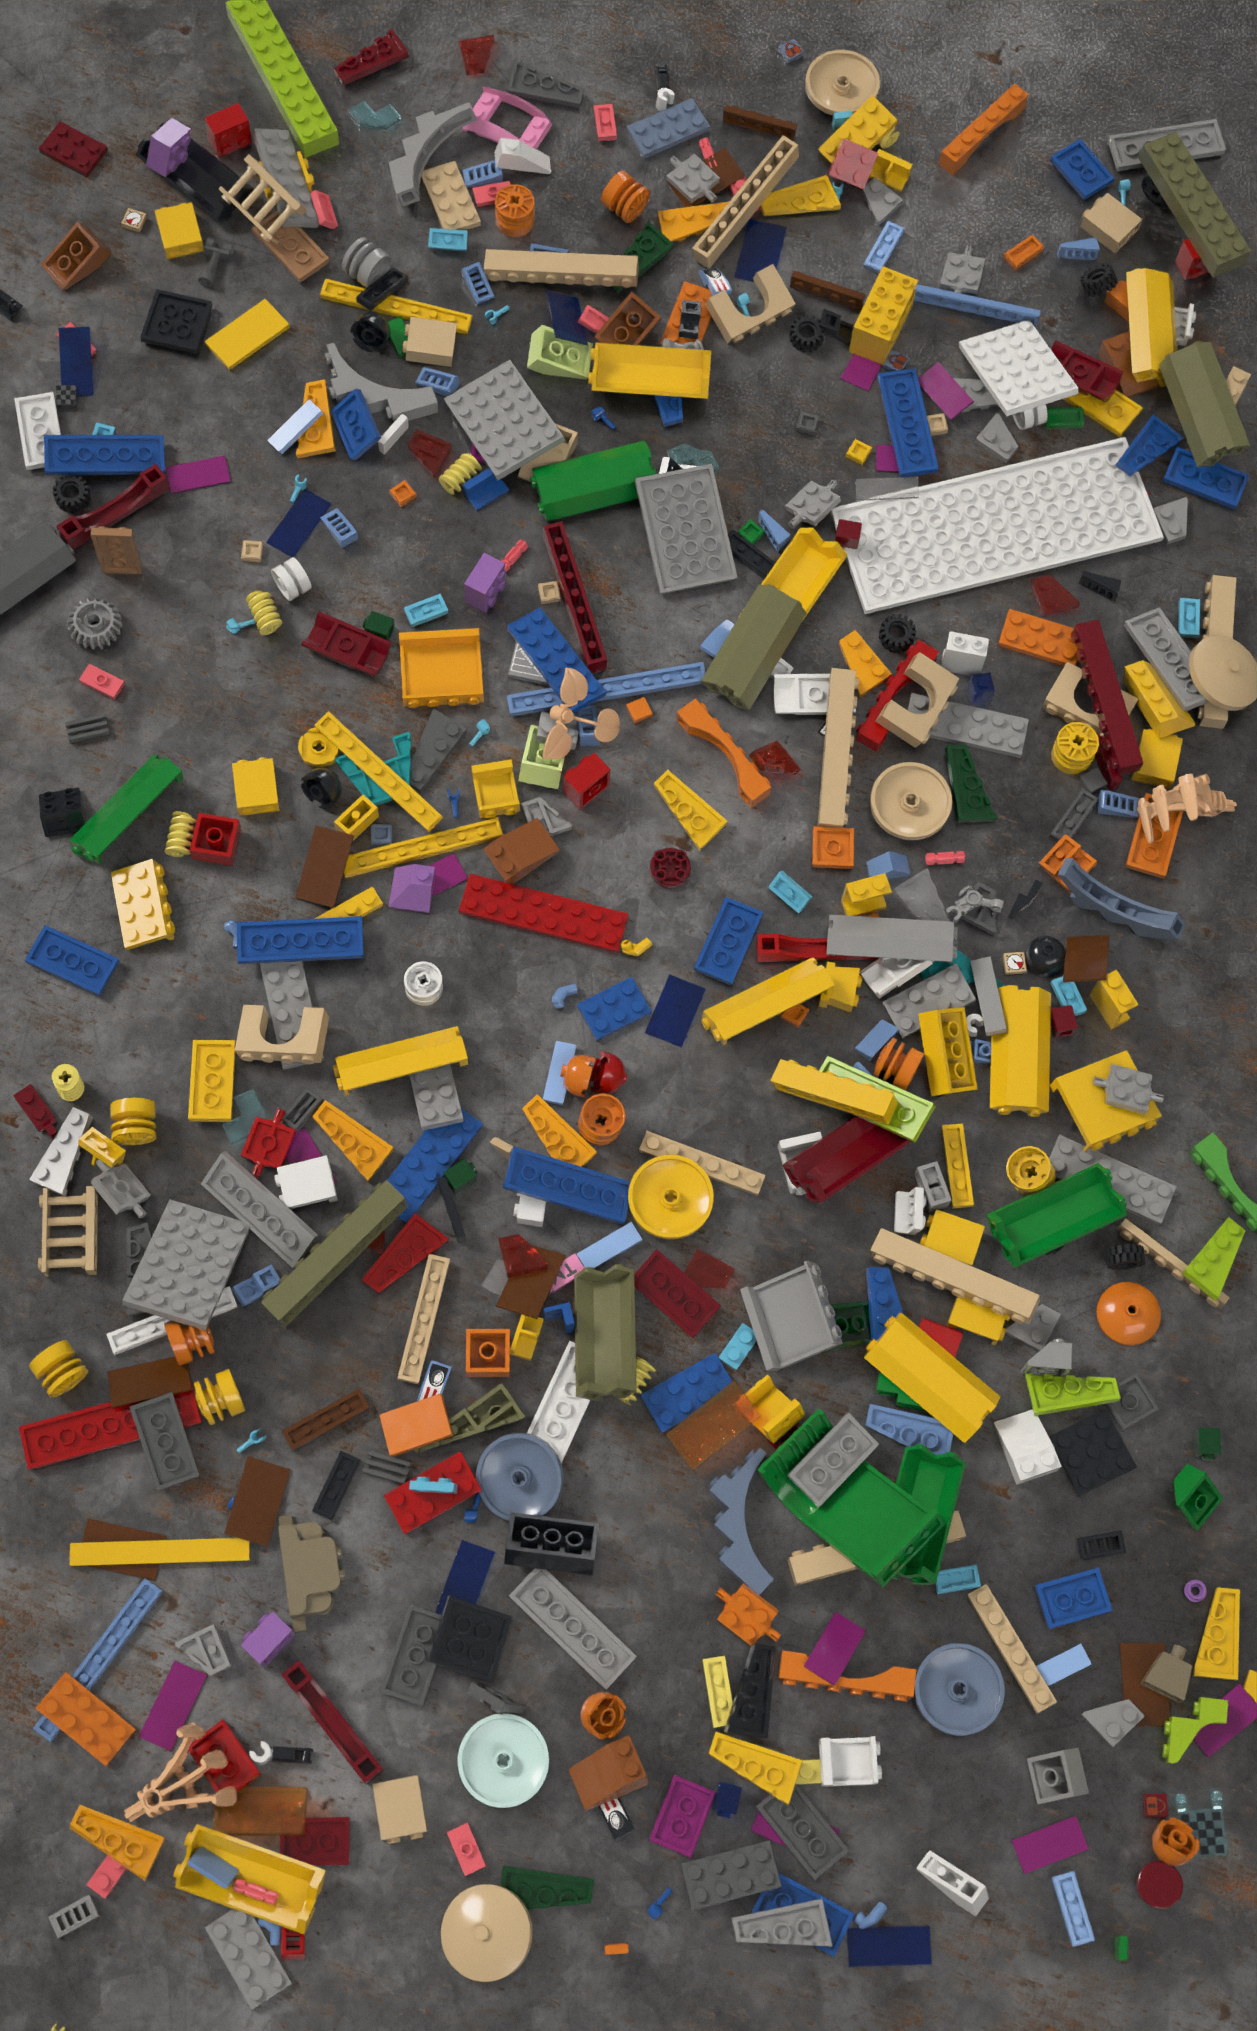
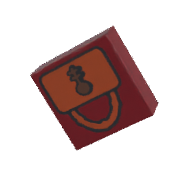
M1167 1793L1143 1794L1144 1818L1168 1817Z

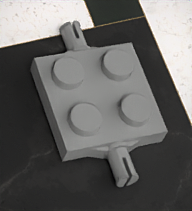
M692 155L684 162H680L675 156L669 159V162L675 169L667 174V181L690 203L704 196L712 203L717 200V196L711 189L720 182V177L697 155Z
M966 245L964 254L948 252L940 288L949 289L960 294L971 293L977 295L985 266V259L971 256L973 251L972 245H970V248L969 245Z
M833 479L826 487L810 481L785 505L786 510L795 516L788 522V525L794 529L800 522H807L813 526L819 524L841 502L840 496L832 492L838 486L837 481Z
M1112 1064L1109 1068L1107 1079L1097 1076L1093 1079V1085L1105 1088V1104L1145 1115L1148 1112L1150 1100L1162 1103L1164 1095L1152 1092L1151 1074Z
M98 1160L95 1164L103 1173L94 1177L90 1183L116 1215L125 1210L133 1209L139 1219L143 1218L147 1212L140 1206V1203L148 1200L150 1193L125 1163L111 1168L101 1160Z

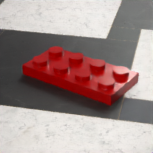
M460 1451L411 1479L412 1481H417V1477H428L430 1482H438L439 1478L452 1479V1483L458 1485L457 1494L410 1490L409 1480L386 1493L384 1497L403 1533L406 1535L483 1490L463 1453Z

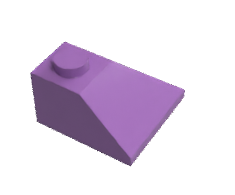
M417 864L396 867L389 908L430 913L436 877L435 867Z

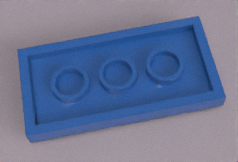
M1177 447L1162 482L1235 510L1250 475L1218 462L1214 466L1197 468L1192 452Z
M725 897L694 966V971L732 986L764 912Z
M44 925L25 958L27 964L99 997L120 962L118 958Z
M713 1353L641 1394L640 1397L663 1434L737 1392V1388L716 1353Z
M778 1873L782 1888L760 1893L752 1913L822 1899L832 1946L814 1947L835 1957L854 1917V1913Z

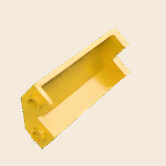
M1138 268L1126 272L1132 374L1137 382L1156 378L1160 387H1165L1167 385L1159 364L1165 359L1166 355L1178 351L1173 282L1169 273Z
M596 343L595 348H591L590 360H594L593 373L589 372L588 384H592V391L708 399L711 350Z
M800 528L761 585H773L778 590L798 600L808 614L847 557V553L837 541H823L814 528Z
M812 957L704 1010L701 1022L705 1030H709L717 1042L720 1041L722 1046L727 1044V1039L823 992L825 995L832 993L835 985L825 967L822 965L817 966L816 959Z
M1015 985L999 987L998 992L1007 1032L991 1035L990 1108L998 1111V1114L1009 1115L1012 1111L1020 1110L1027 1113L1030 1117H1039L1040 1114L1049 1112L1051 993L1040 987H1030V990H1018V986Z
M456 1026L335 1057L336 1065L332 1066L335 1077H340L336 1078L339 1091L344 1090L346 1096L349 1095L348 1090L457 1062H459L460 1067L468 1065V1057L459 1028Z
M900 1312L896 1317L891 1316L884 1324L886 1329L878 1340L873 1339L867 1345L866 1349L868 1352L864 1358L955 1436L966 1443L983 1424L982 1421L994 1410L1001 1396L903 1313Z
M196 1824L193 1832H188L184 1845L187 1846L186 1856L182 1864L178 1863L173 1875L176 1878L175 1888L305 1934L316 1908L317 1896L321 1893L326 1870ZM201 1846L239 1870L231 1886L224 1889L187 1864ZM240 1878L246 1880L247 1883L251 1882L265 1887L267 1891L273 1890L278 1892L277 1902L274 1905L265 1903V1900L259 1901L246 1896L244 1892L242 1894L233 1890L235 1881Z

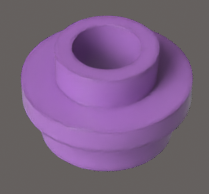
M1191 1580L1185 1585L1184 1594L1189 1601L1200 1602L1206 1597L1207 1589L1203 1582ZM1193 1587L1198 1589V1595L1192 1594L1191 1589Z

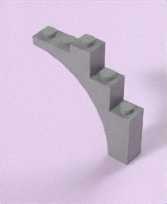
M470 102L435 115L434 111H430L416 117L420 133L403 139L406 156L389 162L395 192L402 207L420 200L419 186L422 172L429 158L439 145L462 127L477 121Z
M334 343L327 344L328 353H325L327 364H331L333 368L330 369L333 379H331L332 387H329L331 398L336 399L337 405L353 390L359 389L362 391L371 414L385 410L388 419L391 418L393 423L402 414L408 417V421L438 413V402L432 386L419 389H397L373 383L360 376L348 366Z

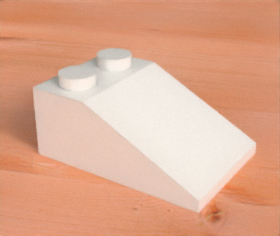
M1033 1409L993 1423L1016 1485L1056 1472L1061 1468L1054 1446L1038 1416H1034Z

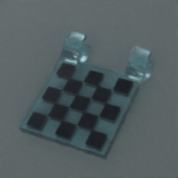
M1210 1793L1213 1809L1187 1810L1186 1795L1176 1794L1174 1799L1177 1817L1193 1829L1192 1835L1195 1839L1198 1837L1199 1850L1194 1857L1228 1855L1222 1793Z

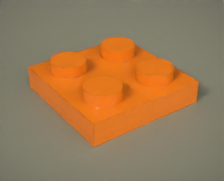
M813 826L812 867L853 869L854 828Z

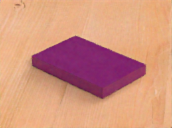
M673 1775L649 1841L692 1858L716 1792Z

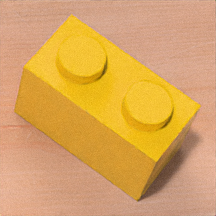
M362 795L334 821L335 831L354 835V841L379 817L378 807L366 796Z

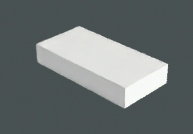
M403 414L400 415L381 436V439L378 441L381 453L385 455L409 428L408 417Z

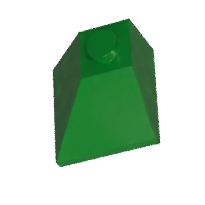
M1186 1464L1174 1479L1176 1505L1193 1529L1198 1531L1223 1500V1497L1205 1472L1189 1464Z

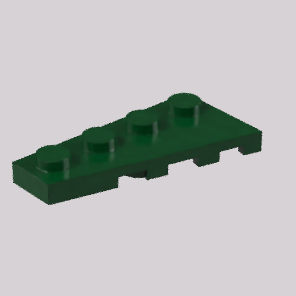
M648 220L643 231L638 233L633 244L625 250L624 256H638L639 277L673 250L674 244ZM610 286L617 294L626 288L623 286Z
M947 745L945 753L957 823L995 822L998 819L997 815L992 811L991 801L984 792L982 780L978 778L975 771L976 766L967 745Z
M503 1865L500 1886L516 1894L525 1904L527 1910L544 1909L556 1906L590 1904L594 1878Z

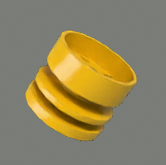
M1072 722L1065 725L1059 731L1051 751L1055 767L1067 774H1080L1090 767L1099 747V739L1095 730L1081 722Z
M124 1098L110 1104V1118L115 1123L111 1125V1140L121 1145H142L155 1141L156 1132L154 1130L156 1129V1124L151 1121L156 1117L155 1102L146 1098Z
M1032 1146L1021 1147L1008 1158L1006 1165L1007 1176L1016 1190L1023 1196H1028L1055 1183V1168L1046 1153L1041 1149ZM1036 1172L1037 1175L1031 1176L1030 1178L1029 1174H1034Z
M62 1340L49 1346L29 1364V1368L37 1380L46 1378L41 1385L44 1389H47L46 1392L50 1398H55L71 1390L89 1372L86 1366L82 1365L80 1358L73 1359L76 1353L67 1340Z
M230 1369L216 1373V1385H212L208 1377L204 1378L207 1386L206 1389L202 1388L200 1381L194 1382L197 1403L202 1415L208 1420L210 1426L216 1424L213 1416L214 1413H217L220 1421H223V1410L226 1408L232 1417L246 1411Z

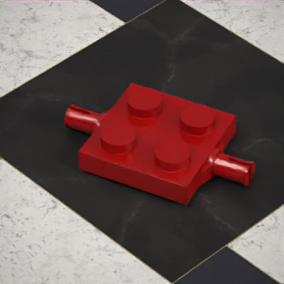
M277 1108L273 1120L255 1117L240 1155L242 1158L255 1163L252 1175L256 1178H260L263 1167L277 1169V1167L283 1166L297 1131L281 1123L286 1112L282 1109Z

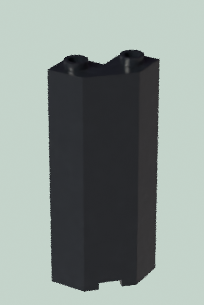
M163 122L157 130H159L166 122ZM190 136L191 141L187 148L188 157L184 163L181 162L176 170L169 173L166 177L161 174L159 175L216 222L228 221L232 217L231 213L237 207L233 203L228 204L221 197L223 193L219 188L222 186L229 191L241 177ZM143 139L139 143L136 156L145 164H147L151 139ZM246 183L234 198L242 204L254 188Z

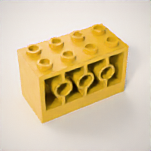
M884 266L882 267L853 327L849 348L850 353L884 365L913 306L918 284L917 279Z

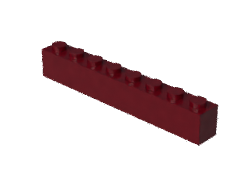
M563 522L543 526V539L583 662L592 674L607 670V657Z
M1099 619L1075 624L1073 632H1071V640L1073 644H1076L1077 659L1082 663V675L1084 679H1087L1088 695L1093 699V711L1095 715H1098L1099 730L1105 737L1104 746L1106 751L1110 753V766L1115 770L1116 776L1138 772L1141 770L1144 762Z

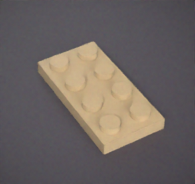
M455 161L423 170L421 180L442 229L466 231L481 226L480 218Z

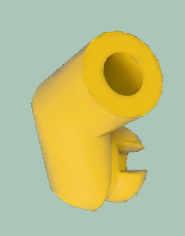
M647 937L638 944H634L629 940H624L621 943L623 953L633 956H640L652 946V942Z

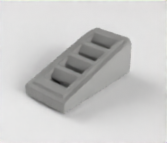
M89 1894L49 1916V1920L59 1939L101 1917L92 1895ZM85 1903L90 1913L88 1917L82 1907ZM78 1908V1911L82 1917V1920L78 1921L76 1914L74 1912V1909ZM68 1912L70 1913L71 1918L74 1922V1924L71 1926L65 1915ZM60 1916L66 1927L64 1930H61L57 1918Z

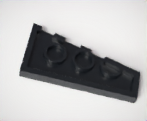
M756 1643L751 1645L724 1733L768 1738L775 1646Z

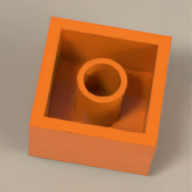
M466 1329V1377H510V1329Z

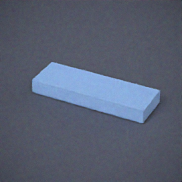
M887 221L865 260L863 268L879 274L882 267H885L905 228Z
M308 400L268 439V442L283 454L323 412L312 401Z
M556 1041L543 1095L545 1102L563 1106L567 1090L564 1087V1078L560 1077L562 1066L567 1065L569 1060L575 1056L577 1045Z
M632 1222L576 1255L584 1268L592 1267L596 1269L642 1242V1238Z
M1079 1644L1036 1667L1047 1686H1050L1091 1665V1662L1082 1644Z
M1072 1871L1051 1877L1072 1947L1095 1941L1075 1872Z

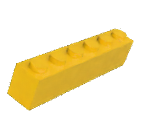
M780 1059L770 1080L778 1091L889 1125L898 1105L894 1093L888 1089L879 1090L868 1083H856L855 1080L849 1077L840 1078L832 1072L826 1071L824 1073L810 1065L807 1067L801 1066L794 1060L785 1061Z

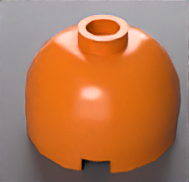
M577 1055L572 1057L567 1065L562 1066L560 1077L564 1078V1087L569 1093L585 1098L586 1093L582 1091L588 1088L593 1069L590 1061L594 1062L595 1057Z
M595 1693L588 1697L582 1705L580 1713L582 1725L587 1732L598 1739L613 1738L621 1731L625 1724L624 1710L626 1711V1706L621 1698L612 1693Z
M1176 1818L1164 1819L1159 1823L1152 1835V1847L1159 1859L1166 1864L1181 1866L1191 1861L1199 1850L1198 1837L1194 1838L1192 1835L1193 1829L1185 1822Z

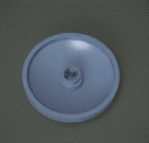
M511 1433L496 1439L481 1455L476 1471V1479L483 1490L479 1492L483 1502L494 1514L510 1521L511 1512L538 1516L545 1515L557 1503L563 1489V1468L557 1453L546 1441L528 1433Z
M953 1643L939 1647L922 1661L917 1670L914 1688L917 1707L924 1719L943 1733L954 1736L975 1734L989 1726L1002 1708L1005 1695L1002 1674L994 1660L975 1646Z

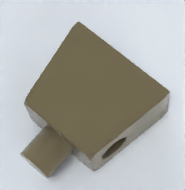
M1174 1645L1171 1654L1166 1652L1160 1653L1140 1685L1178 1704L1183 1702L1186 1697L1192 1665L1183 1661L1187 1650L1179 1645Z

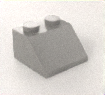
M1054 1339L1053 1342H1049L1021 1369V1374L1033 1373V1375L1043 1376L1044 1374H1053V1376L1065 1377L1071 1370L1072 1343H1066V1340Z
M1079 1748L1027 1758L1037 1804L1089 1794Z

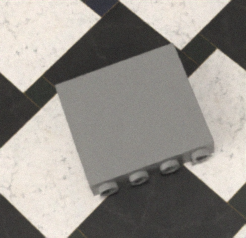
M804 1261V1265L755 1287L747 1286L740 1289L766 1371L776 1372L843 1344L841 1340L842 1332L839 1326L836 1325L834 1319L835 1311L829 1304L827 1298L828 1291L822 1283L820 1277L821 1270L816 1262Z

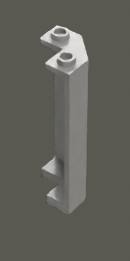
M829 915L827 956L844 955L952 963V958L957 957V946H953V940L957 939L958 927H954V922Z

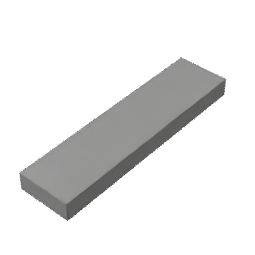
M991 956L970 961L986 1036L1007 1032Z

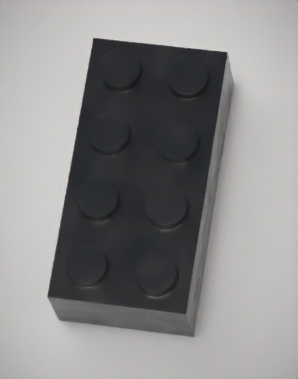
M511 1512L504 1564L593 1576L599 1523Z

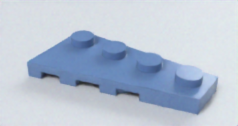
M869 1404L865 1426L907 1447L922 1444L928 1447V1450L935 1455L950 1452L953 1433L937 1419Z

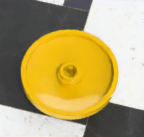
M662 1155L644 1163L634 1174L628 1191L629 1209L636 1223L647 1233L658 1238L670 1240L684 1238L698 1231L707 1221L714 1199L713 1187L706 1172L696 1162L679 1155Z

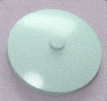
M495 1714L478 1721L464 1736L458 1752V1770L465 1788L481 1803L496 1808L515 1807L531 1799L543 1785L549 1767L548 1748L540 1731L528 1720L513 1714Z

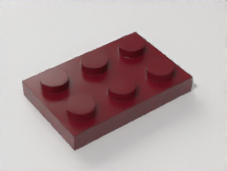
M59 121L39 147V151L41 154L87 178L107 153L108 148L101 142Z
M350 1817L280 1818V1854L312 1866L349 1865Z

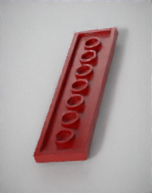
M469 874L459 907V914L617 954L629 913L474 874Z
M191 1380L192 1391L174 1394L184 1428L202 1423ZM111 1402L19 1426L28 1470L139 1441L140 1437L130 1410L131 1406L139 1403L112 1408Z

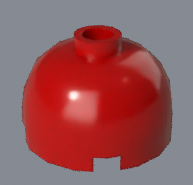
M603 1051L599 1053L602 1055L601 1058H596L590 1077V1081H594V1087L590 1086V1090L598 1094H611L616 1092L622 1084H625L627 1072H625V1066L619 1057Z

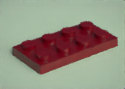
M658 1249L650 1255L634 1274V1287L692 1338L700 1332L721 1307L716 1300Z

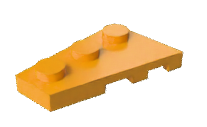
M856 630L839 640V646L846 664L850 670H856L855 677H859L857 689L859 698L891 677L892 673Z

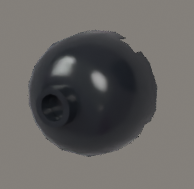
M375 312L361 314L354 321L350 330L353 333L354 342L361 349L372 352V349L381 351L386 346L390 337V327L387 320Z
M315 768L301 779L303 780L301 789L305 796L312 803L314 799L321 803L318 807L322 809L331 808L341 795L342 787L338 775L326 768Z
M1040 936L1031 941L1026 948L1024 954L1025 963L1032 974L1037 977L1049 978L1058 974L1063 968L1066 951L1058 939L1052 936Z

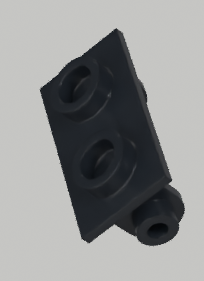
M0 289V312L11 319L23 305Z

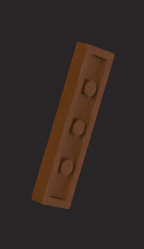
M725 105L722 122L780 138L785 136L791 141L795 139L797 124L791 121L740 109L736 106Z
M795 270L791 276L790 287L797 291H803L815 297H821L833 303L848 306L851 309L861 311L866 295L864 293Z
M357 1389L282 1430V1433L293 1452L369 1410L370 1407L361 1390Z

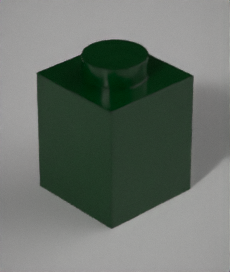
M371 611L370 616L366 617L363 622V628L365 631L389 641L395 629L394 618Z
M465 1159L443 1172L448 1185L455 1195L477 1181V1169L472 1162L468 1164Z
M1198 1428L1194 1431L1195 1458H1202V1461H1215V1458L1222 1454L1220 1428Z

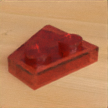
M416 429L408 443V449L428 472L436 478L452 448V444Z
M1050 574L1031 579L1030 584L1043 617L1079 608V601Z
M778 740L752 751L749 755L762 772L797 775L801 771V768Z
M520 1234L498 1238L507 1278L548 1269L547 1262Z

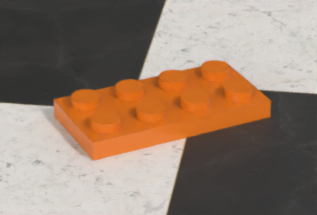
M684 281L659 347L662 346L664 338L679 344L695 343L697 340L679 337L682 300L701 302L698 339L702 343L712 318L705 306L706 301L712 297L709 289Z
M1009 609L999 639V647L1065 666L1067 662L1075 665L1077 661V647L1071 640V632H1073L1074 628Z
M1146 793L1144 796L1145 801H1148L1150 804L1153 803L1152 794ZM1183 811L1168 812L1170 831L1164 832L1161 828L1158 815L1151 819L1153 829L1152 844H1148L1139 814L1125 868L1164 879L1167 874Z
M67 1672L62 1675L35 1708L105 1766H107L136 1730Z

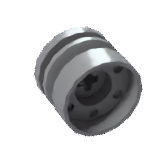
M361 237L346 252L342 261V270L353 279L357 278L360 284L368 288L389 272L392 265V257L381 248H377L367 238Z

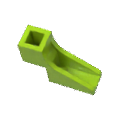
M1199 1697L1198 1702H1194L1193 1715L1197 1716L1196 1719L1172 1716L1169 1717V1721H1165L1164 1735H1168L1167 1744L1163 1745L1162 1757L1166 1758V1763H1177L1198 1731L1205 1725L1214 1723L1227 1724L1228 1700Z

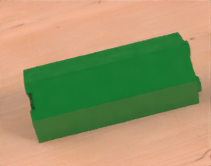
M645 440L532 468L533 476L530 477L532 488H536L539 494L540 503H537L540 515H544L547 522L638 499L635 478L656 474V470L653 469L651 463L650 449Z
M154 754L69 840L72 846L71 851L79 858L83 856L90 862L95 861L97 864H100L102 862L100 855L173 781L179 784L184 779L182 770L167 758L162 757L160 759L158 755Z
M1097 1163L987 1214L986 1217L994 1239L998 1238L1003 1250L1001 1252L1004 1258L1016 1268L1127 1216L1125 1208L1127 1206L1126 1199L1112 1188L1111 1180L1113 1177L1109 1169H1105Z
M922 1444L905 1447L896 1485L929 1510L933 1508L939 1512L945 1525L893 1579H898V1576L912 1579L911 1583L919 1586L936 1584L966 1462L960 1459L956 1453L946 1452L945 1454L935 1455L928 1450V1447Z

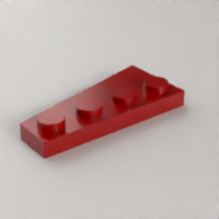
M415 1213L362 1278V1282L376 1293H381L427 1258L429 1254H432L448 1242L449 1238Z

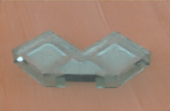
M363 100L349 109V114L361 127L387 130L401 121V116L391 104L374 113Z
M685 443L667 450V456L679 465H688L692 462L694 466L712 464L713 471H719V466L710 451L699 450Z
M253 1089L234 1097L242 1116L233 1119L232 1122L222 1124L231 1145L248 1138L255 1117H259L262 1111V1107Z

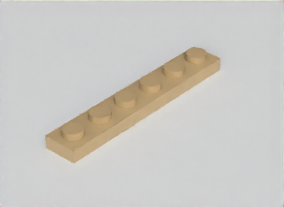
M646 1131L639 1148V1152L654 1158L662 1155H679L691 1159L702 1167L710 1179L758 1196L765 1178L764 1174Z
M1125 1218L1117 1230L1122 1238L1127 1241L1131 1240L1136 1245L1144 1246L1145 1254L1152 1256L1156 1264L1169 1269L1173 1277L1186 1282L1194 1293L1203 1295L1211 1306L1221 1309L1230 1297L1221 1291L1219 1298L1214 1301L1182 1274L1188 1265Z
M432 1254L428 1256L397 1378L400 1381L418 1385L420 1383L450 1264L449 1258Z
M985 1584L967 1594V1598L1036 1714L1056 1704L1055 1697L988 1585Z

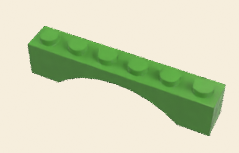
M1211 1133L1192 1148L1189 1152L1195 1164L1200 1165L1204 1169L1206 1177L1210 1181H1214L1219 1187L1220 1194L1224 1198L1229 1199L1235 1212L1245 1218L1247 1226L1257 1233V1204L1251 1201L1234 1181L1228 1165L1227 1148L1214 1133Z

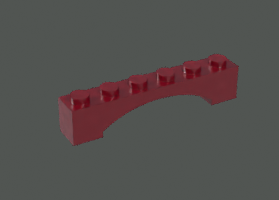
M154 464L141 472L140 476L131 486L110 502L84 515L71 516L58 524L56 527L60 538L65 544H69L73 550L92 539L91 528H98L100 526L109 528L170 490L167 477L157 464Z
M300 1660L281 1674L365 1785L384 1771Z

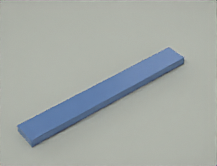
M918 284L914 297L916 302L1016 323L1030 320L1034 327L1037 326L1041 311Z
M144 1578L72 1677L90 1691L162 1595L163 1591ZM44 1715L33 1727L35 1731L50 1742H53L61 1731L59 1727Z

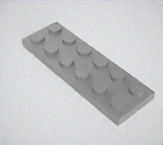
M1212 119L1111 135L1108 138V143L1116 170L1123 171L1144 167L1139 160L1143 145L1175 131L1180 136L1193 159L1224 155L1226 148L1217 120Z
M254 128L252 136L262 166L307 209L303 215H300L298 212L292 213L283 223V227L318 228V217L289 131ZM270 186L272 195H274L273 192L275 190ZM284 199L282 201L279 200L276 204L279 216L287 208L286 205L288 203Z
M1160 607L1125 621L1124 627L1184 712L1209 702L1198 691L1191 678L1189 670L1190 649Z
M911 693L908 711L914 714L927 713L930 705L929 697ZM947 701L949 702L948 706L937 716L940 718L934 728H930L928 732L930 734L929 738L1021 758L1029 719Z
M302 961L260 963L277 1044L287 1043L297 1035L304 1007H312ZM281 1061L283 1070L306 1065L302 1062L288 1064Z
M1062 1135L1058 1136L1049 1157L1055 1168L1056 1180L1060 1181L1099 1163L1111 1172L1113 1177L1111 1180L1112 1188L1126 1199V1211L1159 1226L1161 1225L1177 1186L1098 1151L1090 1149L1084 1152V1145Z
M226 1151L220 1154L201 1183L239 1220L250 1226L249 1229L292 1268L304 1257L318 1237V1234Z
M534 1568L509 1595L510 1599L605 1690L637 1658L624 1643L547 1570Z

